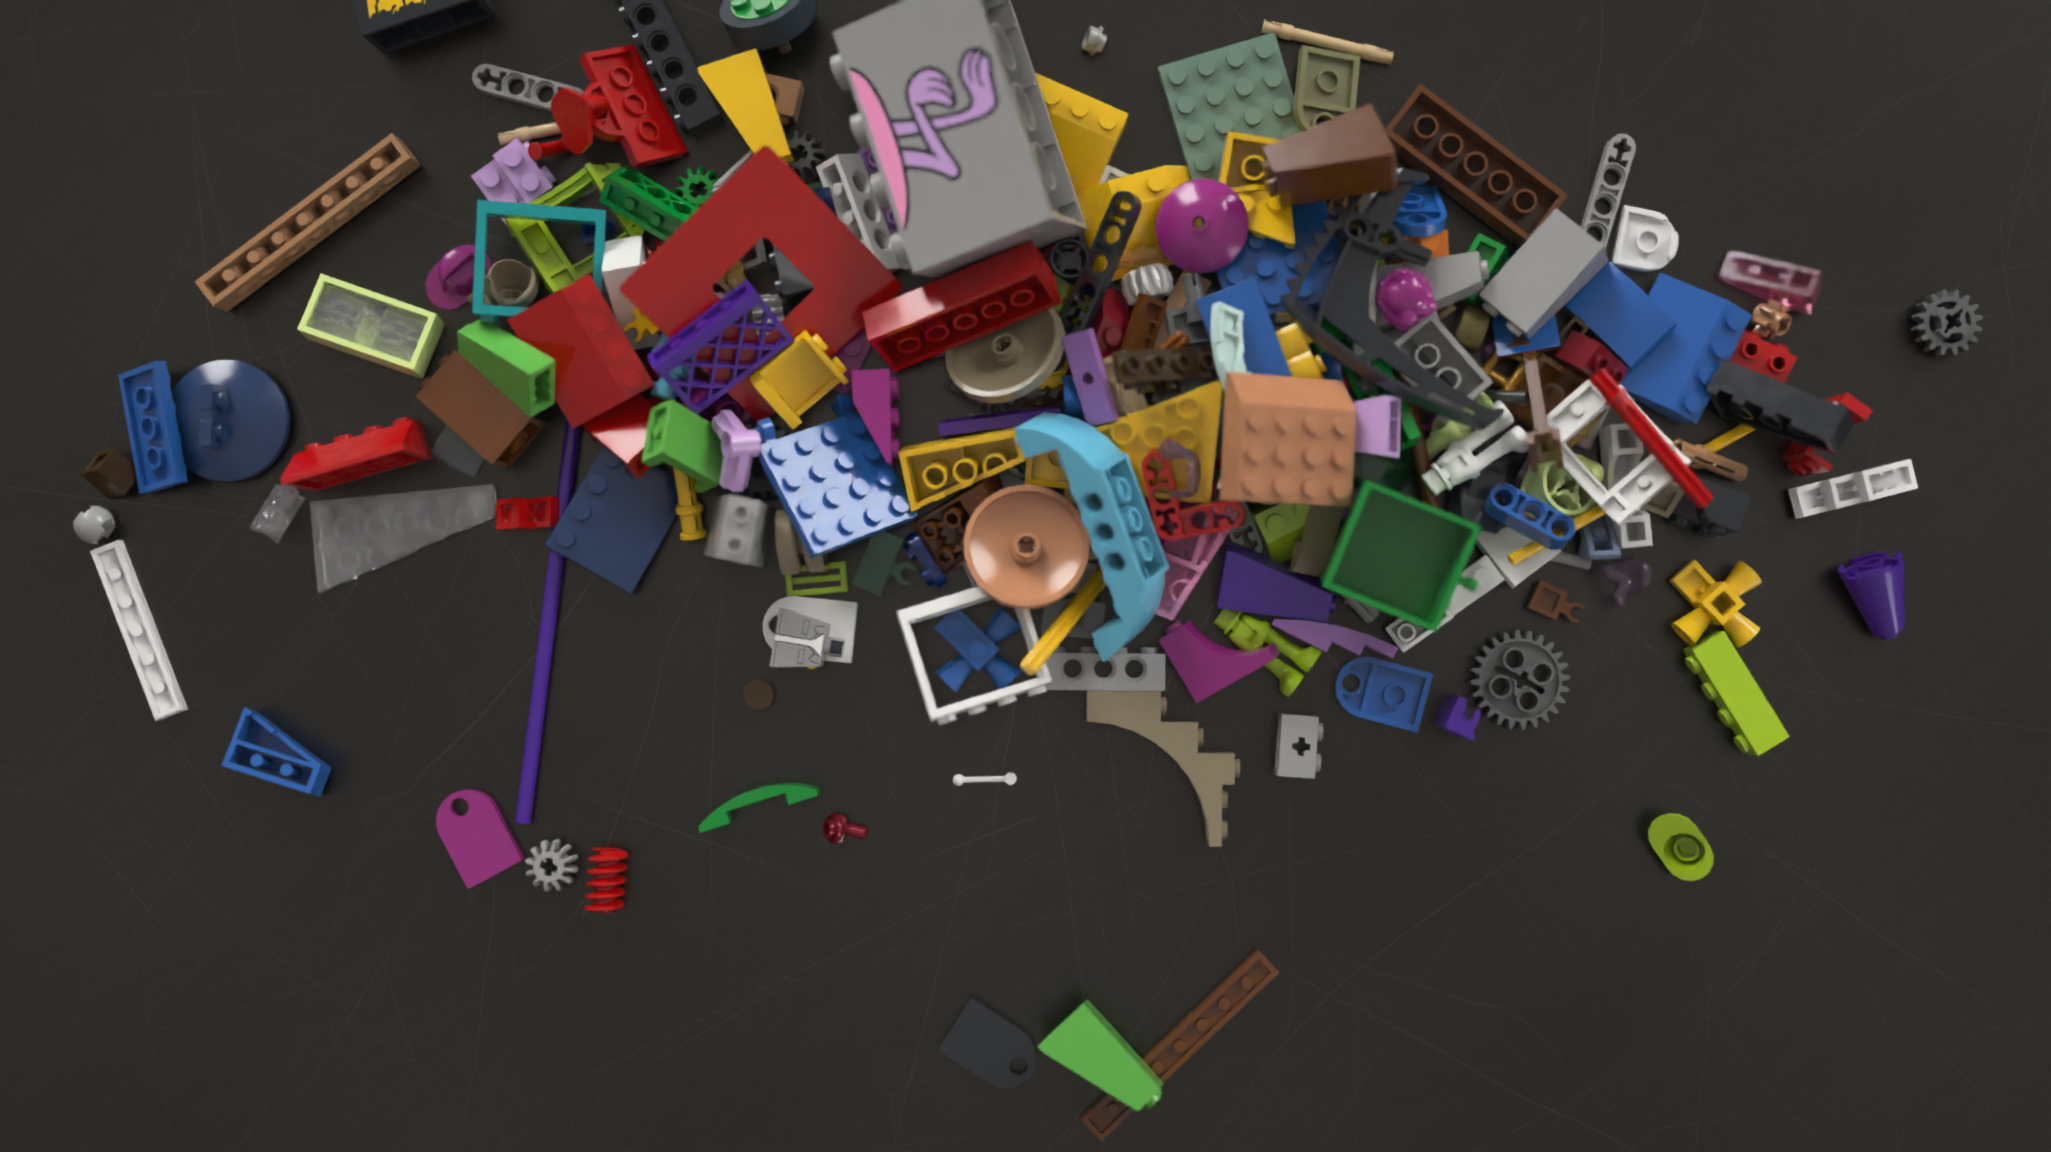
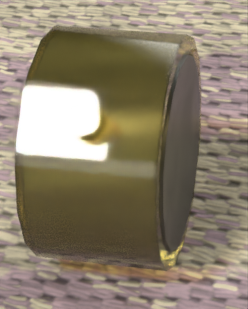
M1464 303L1455 319L1451 334L1467 353L1475 354L1484 339L1491 314L1480 307Z

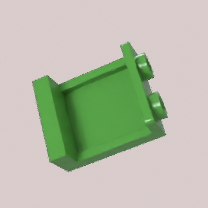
M670 399L650 409L642 462L650 467L666 462L694 478V490L702 493L720 484L723 463L721 439L712 429L711 422Z

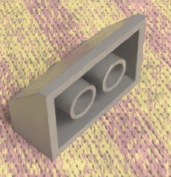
M1433 313L1430 317L1420 320L1417 325L1394 343L1406 355L1430 373L1472 400L1493 383ZM1401 373L1413 388L1419 386L1417 382ZM1436 393L1428 394L1429 397L1460 410L1463 408V406ZM1437 415L1444 424L1449 420Z

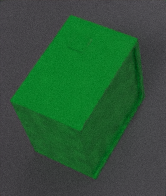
M1360 479L1351 506L1348 508L1318 581L1323 587L1437 633L1457 584L1463 585L1464 588L1473 592L1477 587V580L1468 576L1463 577L1461 574L1476 542L1481 526L1367 480Z

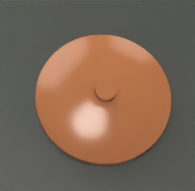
M1036 485L1007 487L986 498L972 514L964 536L965 563L975 584L994 601L1017 609L1046 607L1067 596L1082 578L1089 558V534L1082 524L1079 511L1059 493Z

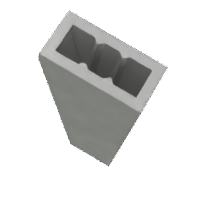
M1479 251L1430 258L1425 268L1411 262L1378 266L1377 286L1385 275L1401 267H1407L1418 273H1423L1430 282L1437 311L1482 291L1485 288L1484 279H1489V267L1487 260L1482 261ZM1376 306V325L1384 334L1396 329L1394 324L1385 320Z

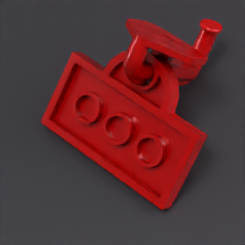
M634 44L584 53L579 61L591 84L587 86L582 94L569 88H561L551 101L552 115L562 137L559 140L541 144L532 142L528 147V154L533 160H540L543 157L570 151L574 154H581L592 144L594 134L598 138L609 142L620 141L633 169L681 158L688 152Z

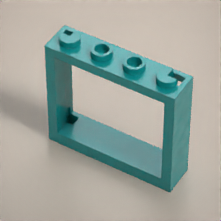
M478 200L472 313L475 316H480V321L499 323V317L511 318L527 309L523 307L484 305L488 217L596 225L593 280L603 295L602 265L605 250L606 210Z

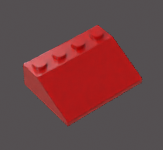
M591 274L585 275L508 319L509 324L520 340L543 352L555 361V400L572 428L585 423L654 385V381Z
M404 417L392 421L393 426L382 428L380 425L365 428L362 435L352 437V434H345L333 438L334 443L323 445L322 442L304 446L305 451L296 453L292 457L280 478L281 483L286 486L318 491L432 458L423 424L411 420V417Z

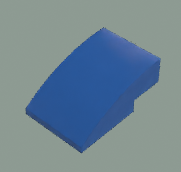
M1609 261L1562 307L1564 312L1570 317L1576 316L1589 327L1587 333L1630 369L1677 326L1673 319L1653 299Z

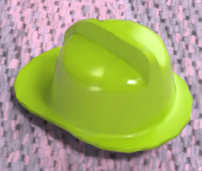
M1668 813L1652 821L1648 830V839L1666 868L1674 876L1681 880L1695 881L1709 874L1714 862L1712 849L1706 838L1689 818L1680 814Z

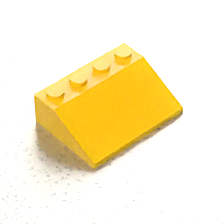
M1035 73L1076 195L1099 184L1126 126L1128 113Z

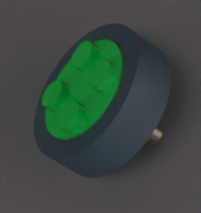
M724 0L720 7V18L735 46L744 50L756 48L757 51L777 46L781 54L791 51L788 41L803 32L810 25L816 13L814 0Z

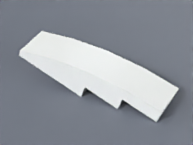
M1907 459L1788 489L1795 518L1797 519L1918 488L1912 461Z

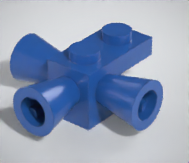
M999 606L984 631L978 628L961 610L948 613L934 627L960 653V655L935 671L956 693L973 668L979 671L983 667L998 690L1006 688L1021 672L1020 669L996 654L1000 650L996 644L1021 628L1001 606Z

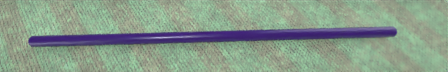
M567 418L556 497H559V520L572 500L581 425L572 428ZM549 550L515 823L531 824L564 558Z

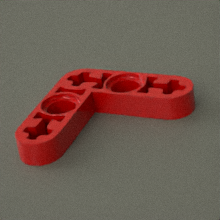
M1153 450L1143 458L1141 463L1143 478L1155 530L1160 538L1172 541L1231 530L1239 527L1244 521L1246 509L1241 501L1219 500L1182 507L1170 456L1162 450ZM1153 457H1156L1158 462H1164V466L1160 469L1161 479L1167 476L1168 480H1160L1152 484V480L1157 478L1156 469L1149 467ZM1159 487L1168 488L1172 494L1171 501L1168 503L1159 502L1155 497L1156 489ZM1228 506H1231L1233 511L1239 512L1235 517V521H1231L1228 516L1220 517L1218 519L1219 525H1215V514L1212 509H1217L1216 515L1225 513ZM1175 507V510H1171L1169 513L1171 522H1177L1178 524L1173 533H1170L1169 528H1163L1162 525L1167 521L1166 512L1159 514L1158 510H1167ZM1195 512H1204L1208 515L1209 524L1206 527L1199 528L1193 524L1192 515Z

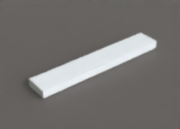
M116 540L91 550L90 553L155 721H161L188 710L123 540Z

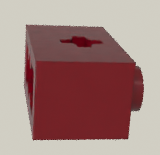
M1572 330L1555 356L1584 382L1604 368L1619 385L1629 370L1600 342Z

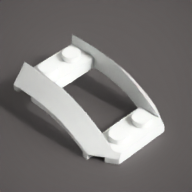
M1588 379L1546 415L1547 424L1551 429L1559 428L1564 468L1586 493L1620 525L1630 520L1636 511L1674 479L1651 454L1608 491L1575 456L1565 443L1608 407L1604 404L1606 402L1605 398ZM1633 401L1637 408L1655 427V429L1672 447V449L1678 454V456L1684 461V463L1687 466H1689L1691 464V460L1688 457H1685L1674 446V443L1647 417V415Z

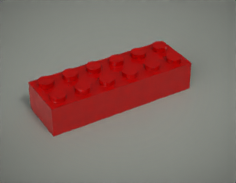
M1029 241L911 292H906L892 300L878 304L862 313L869 343L893 372H897L1062 304L1054 273L1034 242Z

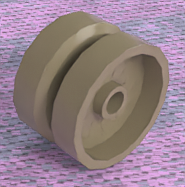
M777 508L775 512V543L782 575L799 574L803 566V555L806 568L811 573L827 572L828 553L811 559L785 508Z

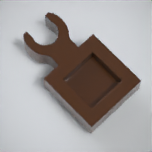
M1537 580L1525 607L1551 620H1557L1560 613L1567 621L1572 623H1578L1580 620L1571 616V609L1576 607L1580 610H1585V606L1581 603L1565 601L1569 592L1543 580Z

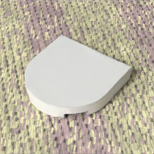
M1623 205L1620 211L1610 262L1617 268L1641 273L1657 271L1674 258L1679 244L1677 231L1675 232L1674 227L1667 220L1668 218L1659 212Z

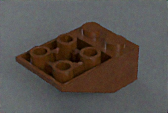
M996 474L968 486L911 523V526L943 575L965 563L964 536L967 524L976 508L992 494L1005 489Z

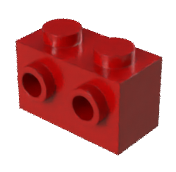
M1745 329L1729 361L1785 383L1798 357L1790 354V349L1779 343L1770 344L1762 340L1760 333L1751 329Z

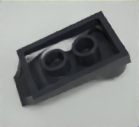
M1508 430L1499 432L1474 449L1472 454L1474 456L1478 455L1499 440ZM1511 451L1490 463L1480 471V475L1476 479L1472 478L1452 486L1447 512L1481 526L1480 531L1497 534L1502 528H1507L1504 524L1487 515L1484 504L1495 486L1506 483L1516 487L1521 460L1525 452ZM1495 497L1496 502L1500 506H1508L1504 498Z

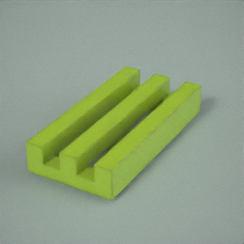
M846 561L828 563L827 569L840 568V574L801 578H792V575H785L787 597L849 592ZM803 565L800 572L809 570L806 568V565ZM841 580V586L793 590V584Z

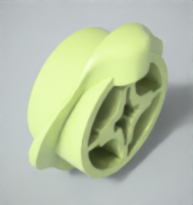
M1575 454L1592 475L1602 483L1604 478V468L1602 465L1582 455ZM1530 461L1528 462L1520 488L1521 491L1566 514L1571 519L1596 506V502L1565 468L1557 469L1556 461L1537 463L1538 472L1534 473L1531 471ZM1562 485H1565L1564 488L1560 489V491L1557 492L1558 488L1562 487ZM1523 512V514L1535 519L1533 514L1529 512Z

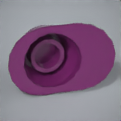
M462 245L452 249L442 257L428 274L425 285L427 296L437 307L451 310L467 303L466 298L473 293L475 246ZM487 254L485 275L488 274L489 269L492 267L491 260Z

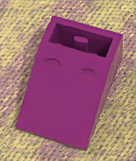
M890 369L852 370L853 403L889 466L896 468V460H900L898 452L901 450V443L898 439H895V430H900V411H898V408H894V399L900 398L899 381H897V377H893Z

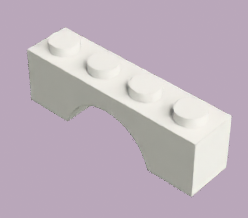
M1626 423L1608 425L1599 430L1601 462L1604 468L1603 483L1608 491L1639 465L1644 453L1643 443ZM1640 508L1631 516L1630 520L1620 525L1612 519L1620 549L1653 546L1650 514L1645 509Z

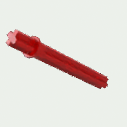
M1604 368L1593 375L1589 381L1605 398L1606 402L1604 404L1606 406L1610 405L1698 508L1708 505L1713 500V495L1625 393L1627 389L1625 387L1621 389Z

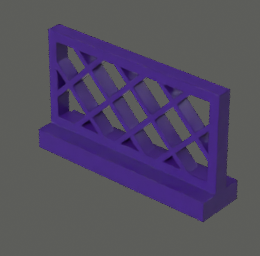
M745 280L652 351L647 357L654 370L660 377L664 378L690 410L699 414L787 347L794 339L750 282ZM759 305L763 310L761 322H747V312ZM768 317L773 323H767ZM728 327H737L736 341H721L722 332ZM745 328L760 329L757 343L742 342ZM766 330H779L783 335L774 344L764 343ZM703 346L713 347L712 359L696 360L697 351ZM720 347L735 348L733 362L717 361ZM741 349H755V358L749 363L739 362ZM678 365L688 366L687 379H673L669 372ZM695 366L710 367L708 381L693 380ZM716 368H731L730 377L724 382L714 381ZM691 387H706V395L697 403H694L690 399Z

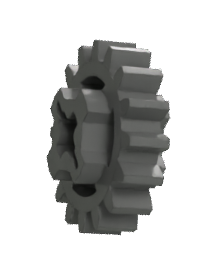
M1945 289L1936 292V295L1933 293L1926 296V302L1916 305L1920 313L1911 316V319L1918 321V325L1911 328V331L1919 332L1920 334L1915 340L1916 343L1924 341L1926 343L1924 346L1925 352L1935 348V356L1937 357L1945 353L1947 357L1957 355L1958 352L1968 351V344L1971 345L1978 341L1973 334L1983 330L1982 327L1976 325V321L1983 319V315H1975L1974 313L1979 305H1969V295L1959 298V290L1948 293ZM1949 304L1950 307L1945 309L1944 307L1939 308L1937 305ZM1947 338L1957 340L1954 343L1943 342Z

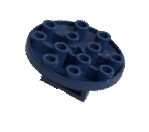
M237 360L211 361L190 371L181 379L172 392L173 402L176 407L175 414L178 431L181 435L184 463L189 470L199 476L221 482L246 480L266 470L281 454L290 430L289 406L279 385L260 368Z

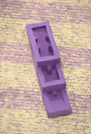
M1271 619L1269 622L1270 626L1326 653L1331 643L1360 656L1364 647H1367L1386 658L1393 659L1398 650V647L1371 635L1338 625L1289 619Z

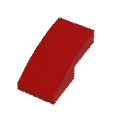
M546 496L528 499L516 497L496 500V530L555 528L559 522V497Z

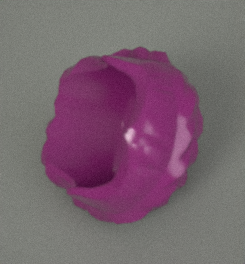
M1401 267L1385 275L1377 286L1375 303L1379 313L1384 316L1387 322L1394 324L1395 328L1400 331L1413 328L1420 320L1430 317L1437 308L1430 282L1423 273H1418L1413 269Z

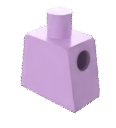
M1382 395L1352 402L1356 409L1354 452L1400 458L1401 399L1390 395Z

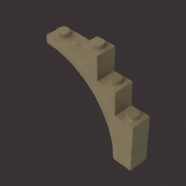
M1086 690L1087 722L1112 724L1134 731L1156 743L1176 761L1187 775L1198 796L1205 819L1207 844L1209 847H1222V839H1227L1228 833L1227 820H1222V808H1227L1228 792L1227 790H1222V785H1235V778L1240 777V759H1235L1233 752H1198V746H1203L1204 735L1203 728H1198V722L1161 721V715H1166L1167 698L1161 697V691Z

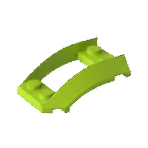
M589 162L568 180L527 204L566 207L594 186L601 194L607 176L622 167L619 163L596 165ZM610 208L625 231L615 239L643 235L645 229ZM504 218L511 236L516 238L544 281L545 288L552 294L585 275L593 273L594 253L571 265L544 221Z

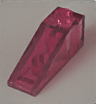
M1733 250L1728 251L1719 273V279L1768 302L1772 299L1788 306L1789 310L1811 315L1822 290L1821 270Z

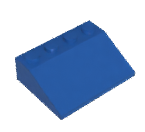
M1659 273L1648 296L1673 319L1677 326L1632 369L1627 367L1629 370L1624 376L1621 385L1627 389L1626 392L1631 398L1679 425L1697 424L1710 399L1706 389L1723 359L1730 360L1752 314L1724 298L1666 274Z

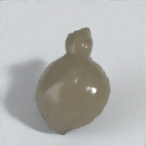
M512 259L496 262L489 269L488 274L485 275L484 305L528 307L535 300L539 292L538 272L535 268L528 267ZM473 293L466 298L467 302L473 303Z

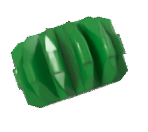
M703 166L698 167L697 174H694L690 168L687 169L686 173L689 178L686 180L679 176L677 181L683 187L674 189V193L677 196H681L682 199L697 208H700L713 195L711 191L714 187L712 185L720 179H716L717 173L715 170L711 169L706 173ZM697 189L701 191L704 189L706 191V195L697 196L695 194V191Z

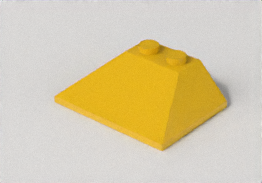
M1164 165L1108 180L1076 195L1087 226V230L1082 232L1088 252L1109 203L1117 192L1129 191L1138 196L1141 201L1140 215L1111 282L1122 279L1131 270H1136L1149 264L1174 265L1164 255L1158 244L1155 230L1156 217L1166 196L1179 185L1191 181L1187 166ZM1122 202L1120 207L1124 210H1130L1131 204ZM1115 216V221L1125 224V220ZM1200 218L1194 222V227L1197 229L1203 227ZM1115 226L1107 232V240L1110 244L1118 241L1120 230ZM1104 255L1098 257L1095 261L1096 271L1100 273L1107 268V258Z

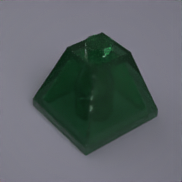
M1409 449L1401 451L1400 458H1382L1378 455L1354 452L1353 480L1357 485L1360 479L1399 493L1417 477L1412 452Z

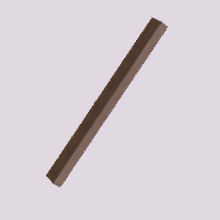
M1256 949L1142 1058L1143 1061L1164 1083L1280 972ZM1106 1092L1080 1117V1120L1102 1142L1135 1109Z

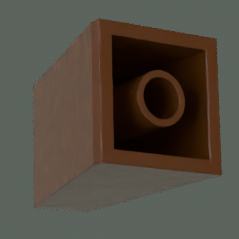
M1371 103L1263 147L1265 161L1261 162V167L1266 177L1264 183L1270 197L1276 196L1281 207L1388 191L1399 187L1396 151Z
M457 350L447 353L438 364L440 368L435 374L428 376L422 381L419 386L420 392L415 397L490 464L508 470L545 426L546 422L538 415H534L531 418L527 416L459 354Z

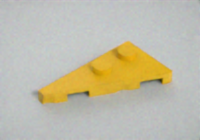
M1267 190L1237 193L1247 210L1250 233L1264 240L1265 237L1282 242L1286 248H1295L1291 205L1281 207L1276 196L1270 197Z

